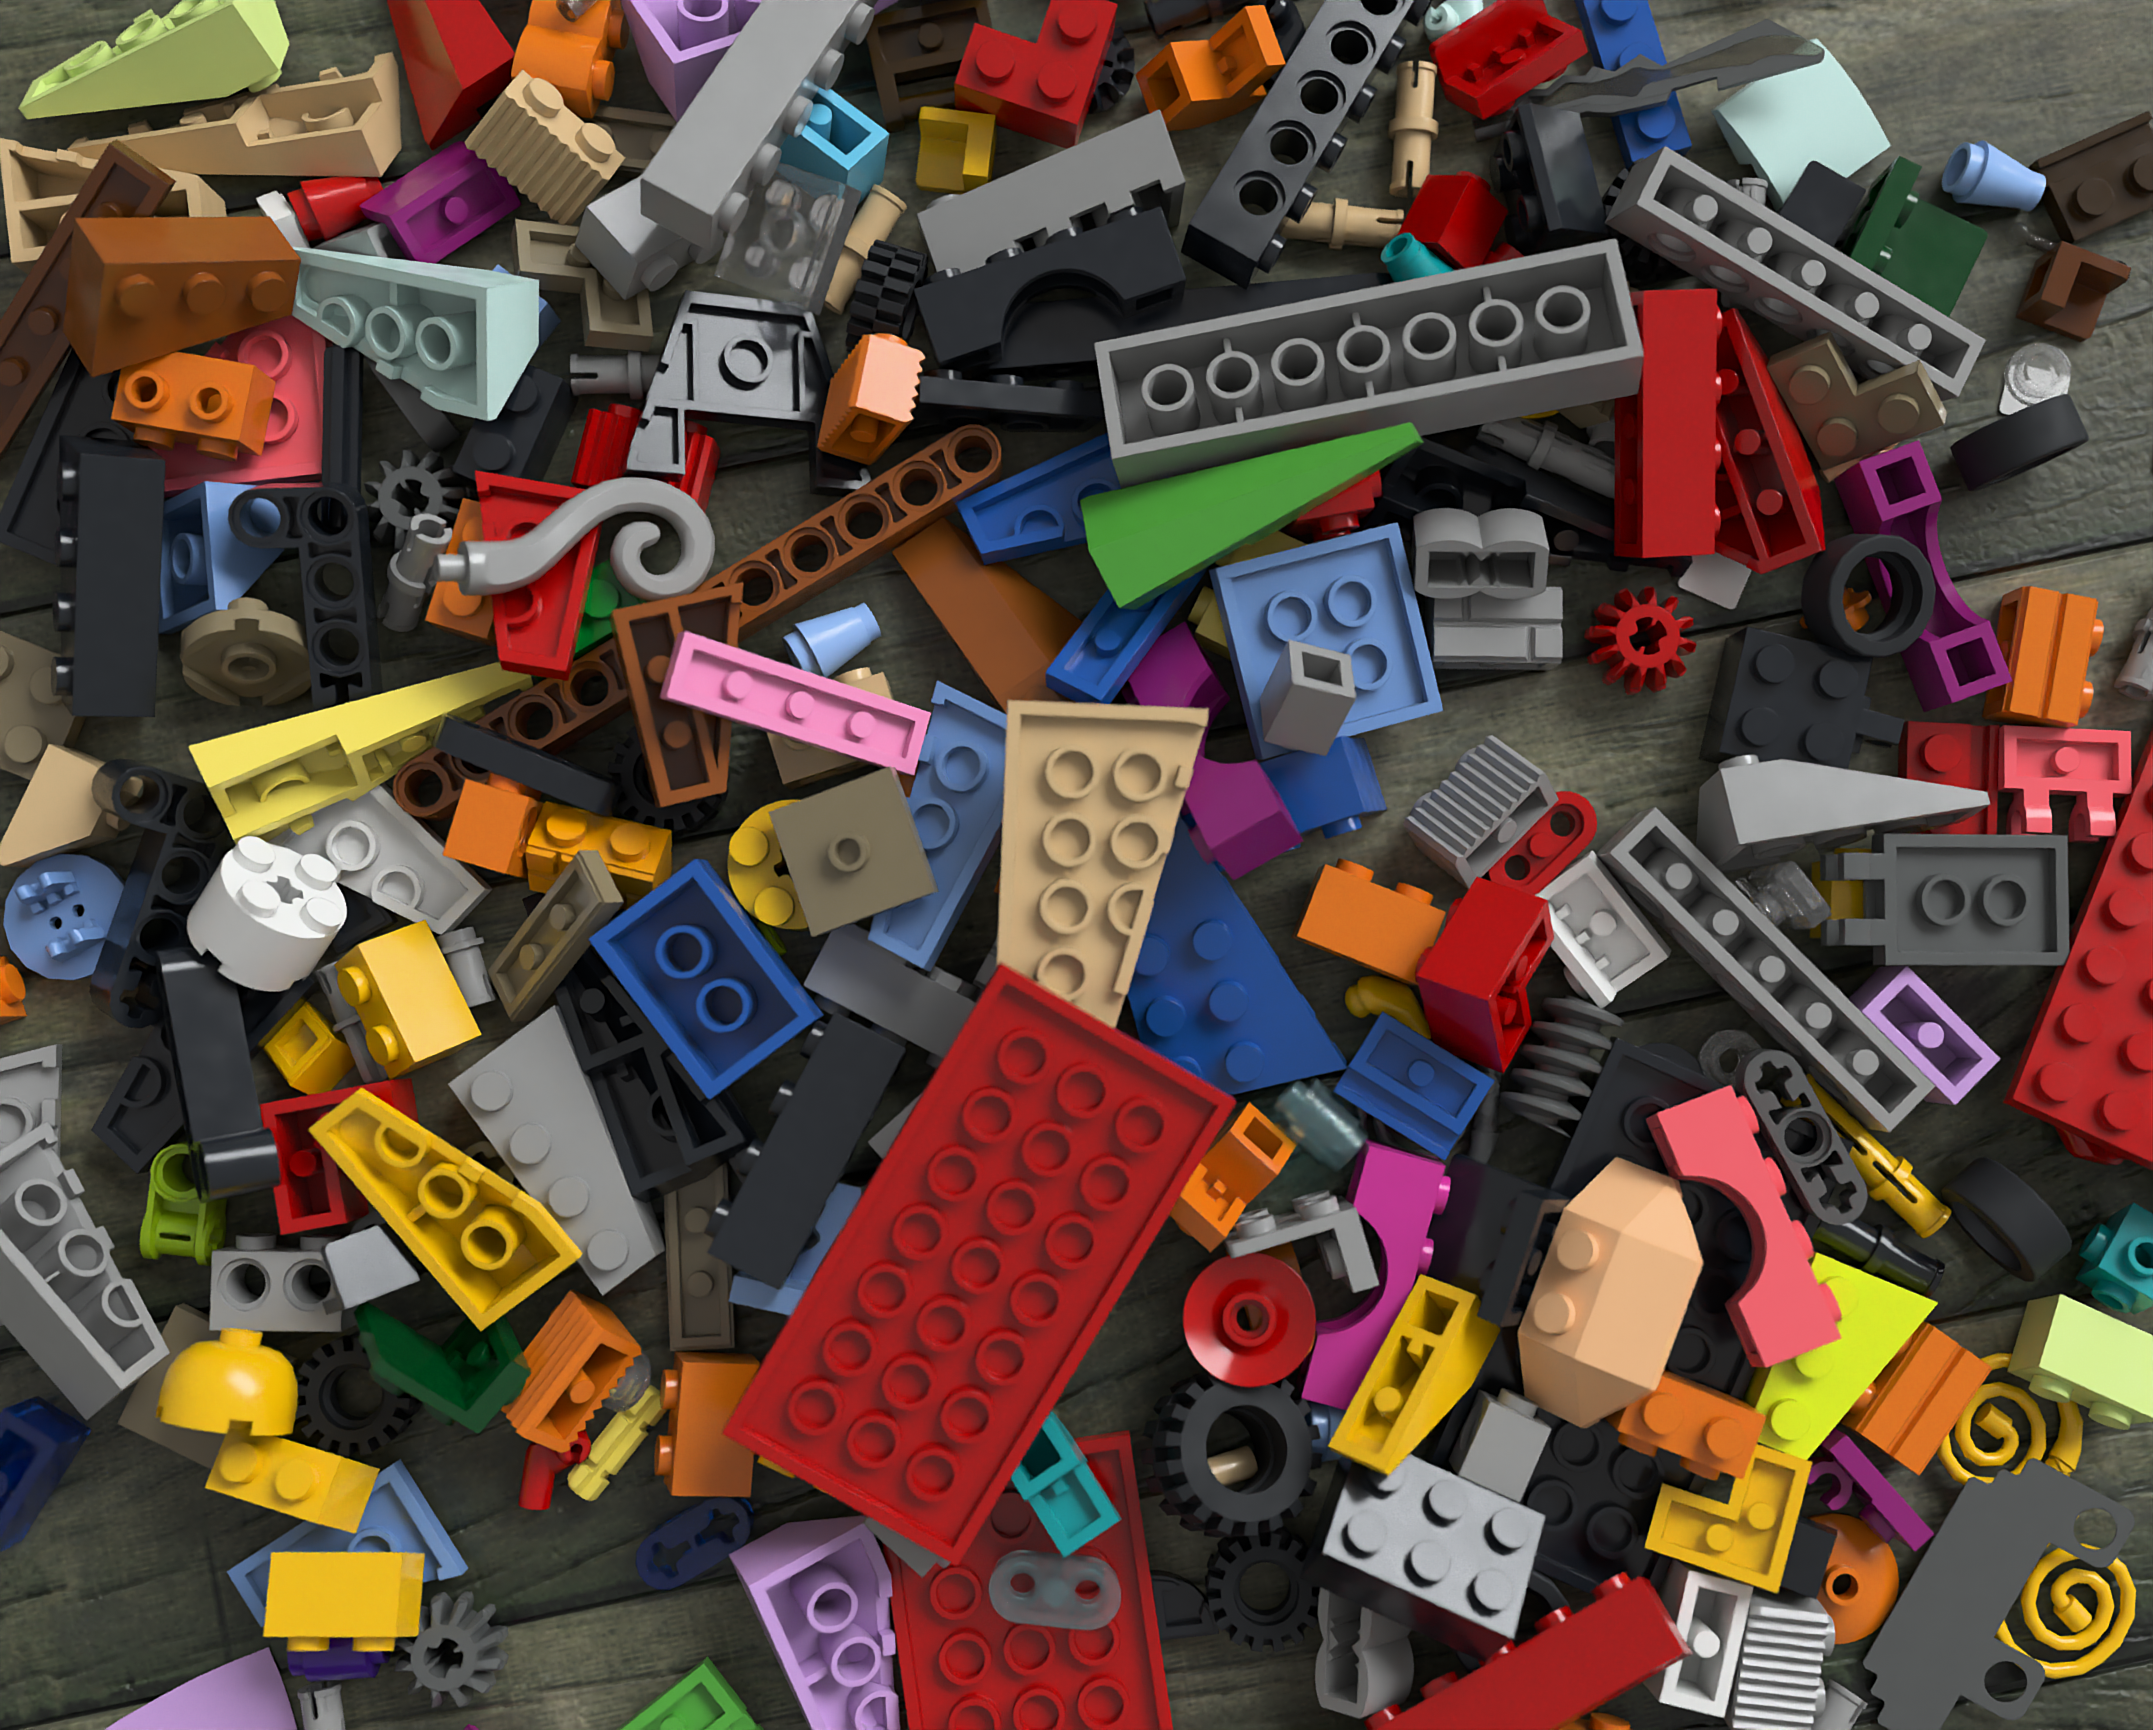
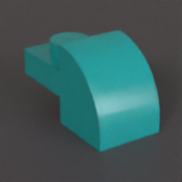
M1051 1410L1011 1476V1480L1024 1501L1028 1500L1065 1558L1120 1521L1121 1517L1087 1465V1458L1066 1427Z

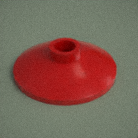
M1252 1252L1235 1258H1231L1230 1255L1224 1256L1210 1264L1198 1275L1185 1300L1183 1328L1192 1354L1210 1374L1232 1385L1259 1387L1283 1379L1304 1360L1314 1339L1316 1314L1310 1291L1295 1270L1273 1256ZM1253 1305L1261 1311L1263 1321L1257 1329L1246 1330L1239 1325L1237 1313L1243 1306Z

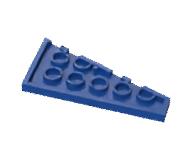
M1179 812L1174 829L1175 834L1169 854H1167L1153 899V908L1127 992L1140 1042L1229 1095L1347 1068L1346 1059L1336 1044L1332 1043L1315 1017V1012L1303 994L1299 993L1280 964L1278 956L1225 876L1221 875L1214 862L1207 865L1199 854L1188 832L1192 826L1188 825Z

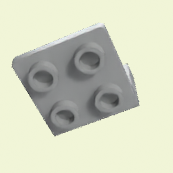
M1329 1190L1317 1191L1292 1200L1293 1211L1276 1216L1269 1214L1267 1208L1243 1213L1223 1240V1245L1231 1258H1235L1315 1234L1322 1263L1326 1272L1330 1271L1333 1280L1340 1278L1353 1293L1379 1285L1356 1207L1342 1196H1330Z

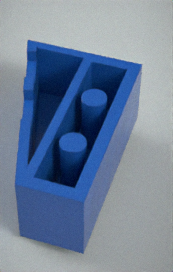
M1337 737L1326 756L1298 750L1258 763L1279 792L1301 836L1320 830L1323 831L1325 839L1361 829L1360 818L1387 810L1365 738ZM1192 812L1185 816L1182 814L1189 826L1194 827L1197 825ZM1299 843L1283 853L1301 848V844ZM1215 860L1214 864L1219 872H1226L1219 861Z

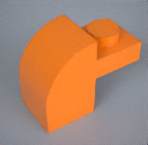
M1245 6L1209 40L1170 42L1135 76L1149 114L1160 109L1167 131L1198 128L1233 116L1249 108L1267 95L1263 84L1285 66L1286 63L1265 6Z
M1248 1102L1217 1133L1169 1215L1184 1233L1194 1237L1211 1252L1227 1237L1246 1205L1278 1176L1297 1145L1253 1104Z

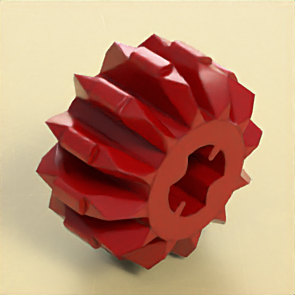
M1646 586L1643 588L1637 599L1633 593L1624 588L1614 595L1615 606L1602 603L1594 610L1597 620L1602 625L1589 627L1585 631V639L1601 644V648L1588 655L1587 660L1590 665H1598L1606 661L1610 666L1603 674V683L1609 686L1624 675L1626 694L1635 695L1639 693L1644 683L1653 693H1656L1666 688V675L1677 679L1685 674L1687 668L1679 656L1694 653L1697 644L1690 639L1680 637L1681 632L1693 626L1694 619L1690 616H1684L1675 620L1671 615L1678 606V597L1670 596L1657 606V594L1654 587ZM1646 632L1651 644L1646 648L1641 646L1635 650L1630 643L1629 637L1635 633L1638 636Z

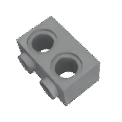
M277 1234L236 1235V1244L212 1251L210 1330L240 1328L254 1331L341 1332L357 1325L353 1312L360 1304L326 1315L322 1302L336 1297L332 1283L327 1297L317 1295L309 1285V1272L313 1265H318L327 1271L321 1254V1248L326 1244L341 1239V1235L307 1234L301 1235L300 1245H276ZM250 1264L258 1267L264 1274L266 1286L261 1297L251 1293L245 1284V1272Z

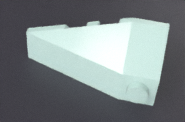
M292 247L301 259L292 316L342 348H355L377 363L375 370L389 379L401 378L421 391L420 399L435 409L486 421L497 418L539 346V280L484 269Z

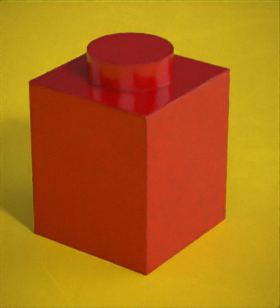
M1459 171L1456 175L1428 174L1397 236L1402 233H1411L1416 240L1456 271L1482 265L1508 210L1490 193V185L1476 174L1467 171Z

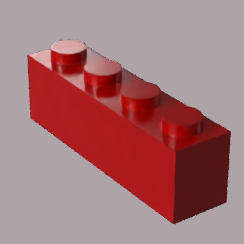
M1717 289L1644 290L1632 292L1629 294L1644 358L1638 394L1615 398L1614 556L1651 558L1715 554V538L1719 533L1721 524L1720 511L1715 503V474L1721 463V447L1716 438V408L1720 403L1722 395L1721 379L1716 372V342L1720 338L1723 324L1721 310L1717 306Z

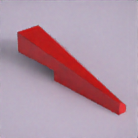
M387 0L423 137L432 151L482 119L476 109L503 92L512 82L511 72L515 52L479 0Z

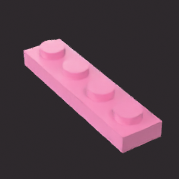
M686 631L680 632L677 635L660 695L662 699L882 769L895 767L897 773L904 776L915 774L931 712Z

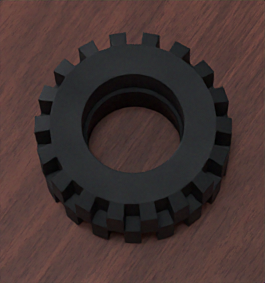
M1207 1371L1195 1374L1192 1378L1179 1381L1170 1388L1172 1395L1159 1398L1153 1407V1410L1159 1417L1157 1420L1146 1422L1143 1436L1153 1439L1152 1448L1141 1450L1142 1465L1151 1463L1153 1465L1155 1475L1145 1480L1151 1493L1163 1492L1165 1498L1158 1506L1167 1516L1180 1515L1179 1525L1190 1532L1204 1531V1536L1215 1538L1255 1536L1262 1532H1272L1283 1526L1281 1519L1295 1518L1304 1508L1298 1497L1312 1496L1318 1483L1309 1477L1310 1470L1319 1469L1322 1464V1453H1312L1311 1440L1321 1439L1318 1424L1307 1426L1304 1416L1312 1410L1304 1398L1292 1401L1289 1397L1295 1387L1285 1379L1259 1387L1237 1386L1224 1382ZM1221 1413L1229 1414L1238 1419L1248 1430L1254 1444L1258 1470L1237 1492L1228 1489L1219 1482L1210 1469L1207 1460L1206 1440L1208 1432L1215 1419Z

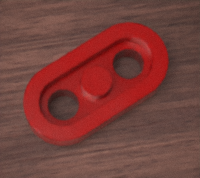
M1555 792L1559 800L1484 875L1485 879L1532 895L1538 894L1593 840L1597 829V817L1590 802L1575 792ZM1555 813L1563 814L1569 820L1570 828L1565 836H1558L1551 830L1550 820ZM1512 856L1521 859L1525 865V873L1520 880L1511 879L1505 872V863Z

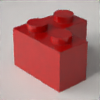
M1051 0L1037 43L974 23L954 82L955 110L995 115L997 126L1065 149L1077 145L1113 38L1118 4L1106 0Z
M1476 877L1464 898H1457L1452 903L1446 917L1445 929L1434 947L1429 946L1422 952L1415 969V981L1419 985L1424 1005V1016L1428 1021L1432 1041L1455 1056L1504 1074L1532 1025L1525 987L1554 940L1547 899Z
M412 1078L388 1080L259 1104L263 1128L269 1127L271 1129L278 1153L281 1178L280 1185L273 1188L281 1235L347 1223L369 1214L367 1198L308 1129L361 1087L419 1124Z

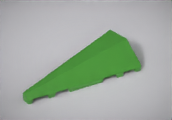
M1409 422L1090 495L1080 500L1088 550L1118 607L1136 610L1244 544L1254 545L1423 444V441L1413 423Z

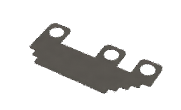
M2035 1458L2027 1460L2020 1474L2015 1475L2006 1469L1999 1470L1993 1482L1989 1484L1976 1477L1969 1478L1862 1662L1866 1669L1877 1674V1679L1870 1690L1872 1695L1884 1701V1707L1877 1717L1878 1724L1889 1730H1940L1960 1695L2006 1720L2021 1718L2043 1684L2045 1670L2038 1661L1994 1638L2049 1542L2094 1567H2107L2114 1562L2134 1528L2135 1518L2133 1513L2123 1505ZM2091 1508L2107 1511L2116 1523L2114 1539L2109 1545L2101 1549H2088L2082 1546L2074 1535L2076 1518L2083 1511ZM2002 1661H2009L2019 1665L2024 1670L2027 1678L2024 1693L2018 1699L2010 1702H2000L1992 1698L1986 1691L1984 1684L1985 1675L1989 1668Z

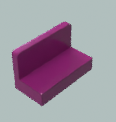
M457 141L363 202L360 208L367 219L386 224L406 260L435 264L522 204L513 187L509 184L507 177L499 176L496 168L488 167L486 160L478 158L474 150L467 149L465 142Z

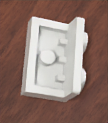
M1593 850L1559 873L1542 891L1535 895L1548 900L1554 940L1550 946L1566 965L1563 971L1567 981L1579 996L1584 999L1591 997L1601 1009L1613 1001L1617 992L1667 959L1672 951Z

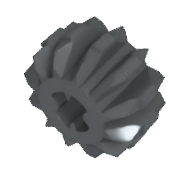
M402 450L399 469H396L386 460L379 461L380 472L386 476L382 484L375 481L364 483L365 491L378 499L367 505L369 521L378 522L373 531V536L382 544L393 542L394 552L396 553L402 550L410 521L414 516L418 514L436 515L447 522L444 529L450 527L453 529L463 498L475 501L474 493L468 488L459 487L463 480L452 471L454 465L444 468V459L433 451L428 452L420 462L418 456L413 451ZM422 495L429 499L428 506L423 512L415 508L414 514L409 510L411 502L414 498L423 501Z
M472 1591L463 1592L455 1604L446 1592L437 1593L431 1599L430 1608L421 1606L418 1636L396 1637L395 1644L408 1653L401 1656L395 1662L396 1667L394 1671L402 1673L414 1672L416 1677L408 1686V1695H416L426 1686L431 1689V1708L440 1707L446 1701L449 1694L458 1707L468 1705L474 1697V1690L484 1694L488 1693L496 1683L493 1671L501 1670L508 1662L509 1654L497 1647V1645L503 1642L509 1635V1627L500 1625L490 1627L488 1621L496 1612L495 1604L489 1603L479 1612L474 1611ZM447 1638L458 1644L454 1649L455 1653L462 1650L463 1654L458 1659H454L446 1654L451 1648L450 1645L442 1647V1643Z

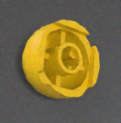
M221 1328L219 1340L192 1344L181 1351L169 1366L160 1389L155 1418L160 1417V1421L166 1424L210 1432L227 1433L228 1428H251L250 1435L271 1436L290 1434L293 1431L298 1398V1384L293 1367L280 1351L261 1345L262 1332L240 1328Z

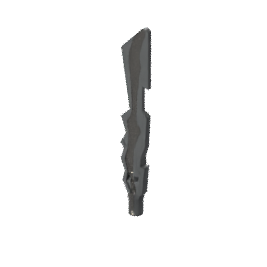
M1765 19L1663 66L1639 54L1616 71L1592 67L1585 76L1562 75L1547 89H1531L1516 99L1514 105L1502 114L1488 117L1485 120L1477 116L1471 117L1476 142H1481L1502 136L1517 107L1532 103L1580 114L1581 119L1586 117H1613L1664 106L1671 92L1717 79L1718 91L1819 64L1824 59L1825 51L1817 44L1769 19Z

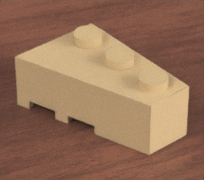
M0 138V164L12 264L26 274L30 273L98 160L82 157L78 152L57 149V152L26 147L18 141ZM159 168L176 180V183L154 217H227L225 201L198 175Z

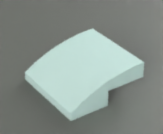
M1818 39L1809 40L1790 55L1813 56L1820 54L1824 49L1825 56L1821 63L1750 82L1711 110L1738 164H1752L1758 178L1768 182L1766 194L1776 212L1783 206L1809 162L1818 161L1847 178L1891 146L1872 110L1853 81Z

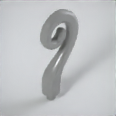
M621 477L604 481L577 494L563 503L533 530L520 538L506 541H462L457 554H435L433 559V576L435 581L458 582L462 595L477 596L506 593L522 588L543 576L600 522L620 513L647 512L665 519L676 531L681 545L680 558L677 565L671 571L661 575H652L643 568L640 561L641 551L657 543L660 539L658 526L648 521L632 522L621 528L615 536L610 550V564L616 579L627 593L641 600L654 602L690 594L704 581L713 562L715 535L708 517L696 501L685 492L655 479Z

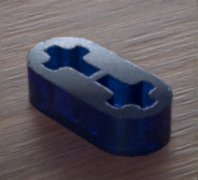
M708 1496L656 1527L642 1541L637 1551L636 1567L639 1576L646 1584L656 1589L669 1590L684 1584L729 1557V1554L740 1549L746 1543L754 1527V1513L751 1505L744 1497ZM718 1508L723 1515H729L734 1512L738 1516L739 1521L732 1529L733 1538L729 1539L723 1531L717 1532L705 1540L702 1538L700 1531L706 1529L715 1517L712 1509ZM685 1540L689 1542L691 1548L685 1551L676 1562L678 1571L673 1572L668 1564L657 1567L653 1563L652 1559L659 1551L657 1542L662 1541L667 1549L674 1548Z

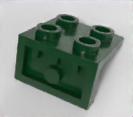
M1898 156L1873 181L1840 252L1945 316L1950 317L1988 234L1986 230L1920 199L1919 193L1911 189L1922 166Z

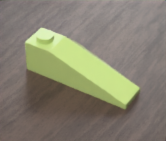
M182 0L169 14L161 19L158 15L154 14L152 9L133 19L134 24L116 39L117 46L112 49L107 42L98 41L38 77L32 82L18 109L26 119L221 98L227 97L246 87L250 92H258L270 86L281 76L282 71L280 69L289 47V41L274 0Z

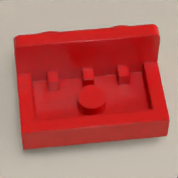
M1497 0L1429 45V53L1433 64L1437 66V75L1446 100L1482 120L1509 110L1518 97L1540 83L1558 78L1566 71L1569 64L1588 53L1581 29L1548 15L1544 0Z

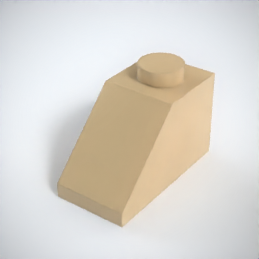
M48 744L0 843V865L29 868L36 861L58 854H71L114 839L119 831L126 829L131 823L102 810L94 801L91 790L93 777L105 762L75 748ZM131 777L123 784L120 791V799L124 807L133 805L140 799L137 795L143 785L141 779Z

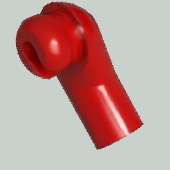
M585 1429L577 1432L578 1440L570 1442V1450L564 1453H559L536 1442L529 1444L525 1453L518 1506L531 1510H546L550 1508L555 1475L574 1463L581 1464L590 1454L591 1440Z

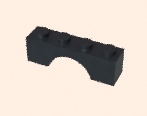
M1136 206L1113 214L1107 219L1106 225L1085 232L1080 227H1071L1056 232L1046 240V245L1023 253L1020 248L1001 250L989 256L985 260L984 266L963 273L958 268L936 272L924 280L925 286L914 289V294L938 369H950L964 373L1003 359L1004 339L1011 320L1025 303L1039 294L1062 288L1087 291L1106 301L1124 319L1183 299L1186 276L1161 206L1145 212L1142 207Z

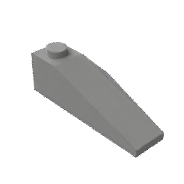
M1744 755L1721 762L1718 765L1719 770L1700 787L1696 848L1721 873L1735 872L1780 863L1779 856L1801 850L1806 844L1814 843L1818 854L1831 852L1836 848L1866 838V831L1874 829L1875 835L1912 834L1961 823L1989 806L1990 801L1985 791L1786 759L1759 763L1757 755Z

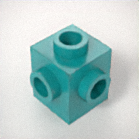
M2133 1202L2111 1215L2105 1225L2098 1223L2092 1228L2079 1249L2078 1255L2086 1260L2075 1279L2092 1288V1296L2101 1304L2121 1313L2131 1312L2135 1315L2153 1306V1214Z

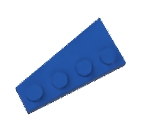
M1108 432L956 502L958 513L984 565L1087 543L1080 500L1090 495L1121 489L1112 461Z

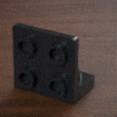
M1455 1154L1452 1157L1446 1175L1450 1177L1451 1184L1445 1209L1441 1215L1433 1214L1426 1238L1433 1239L1434 1247L1430 1266L1425 1276L1477 1295L1481 1301L1477 1317L1499 1327L1520 1325L1563 1210L1573 1199L1468 1155Z

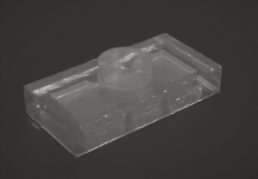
M1789 861L1753 868L1735 881L1750 902L1779 931L1814 928L1832 914L1830 912L1832 909L1795 862Z

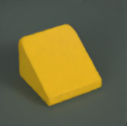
M307 1001L265 1045L263 1050L291 1087L312 1095L331 1091L356 1062L342 1032L335 1034L332 1028L334 1024Z

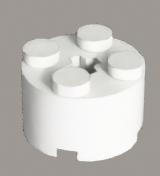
M242 837L236 846L223 858L190 911L187 920L189 938L201 956L208 949L223 962L218 971L230 980L262 991L279 992L290 989L294 981L300 979L304 981L310 975L345 922L347 915L346 902L340 888L334 882L337 878V870L330 861L320 855L306 854L303 856L290 849L268 844L258 837Z

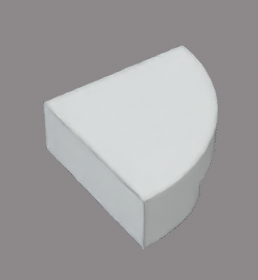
M273 191L256 198L263 216L271 217L292 247L310 248L297 215L282 193L279 194L277 191Z

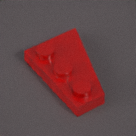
M475 470L482 516L484 541H506L520 538L533 530L563 503L586 489ZM603 521L588 532L539 579L522 588L491 595L498 656L502 670L569 681Z

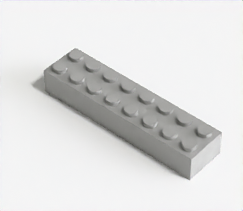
M1617 239L1094 343L1111 456L1121 488L1409 422L1413 423L1419 436L1635 395L1639 391L1644 358Z

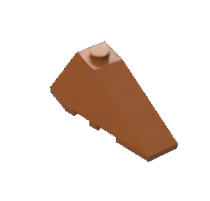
M944 517L891 551L1000 712L1007 715V700L1077 703L1046 686L1045 672L1083 623L1080 619L1003 561L984 565L971 537ZM1128 680L1125 682L1123 687L1130 684ZM1121 689L1109 705H1114L1124 698Z

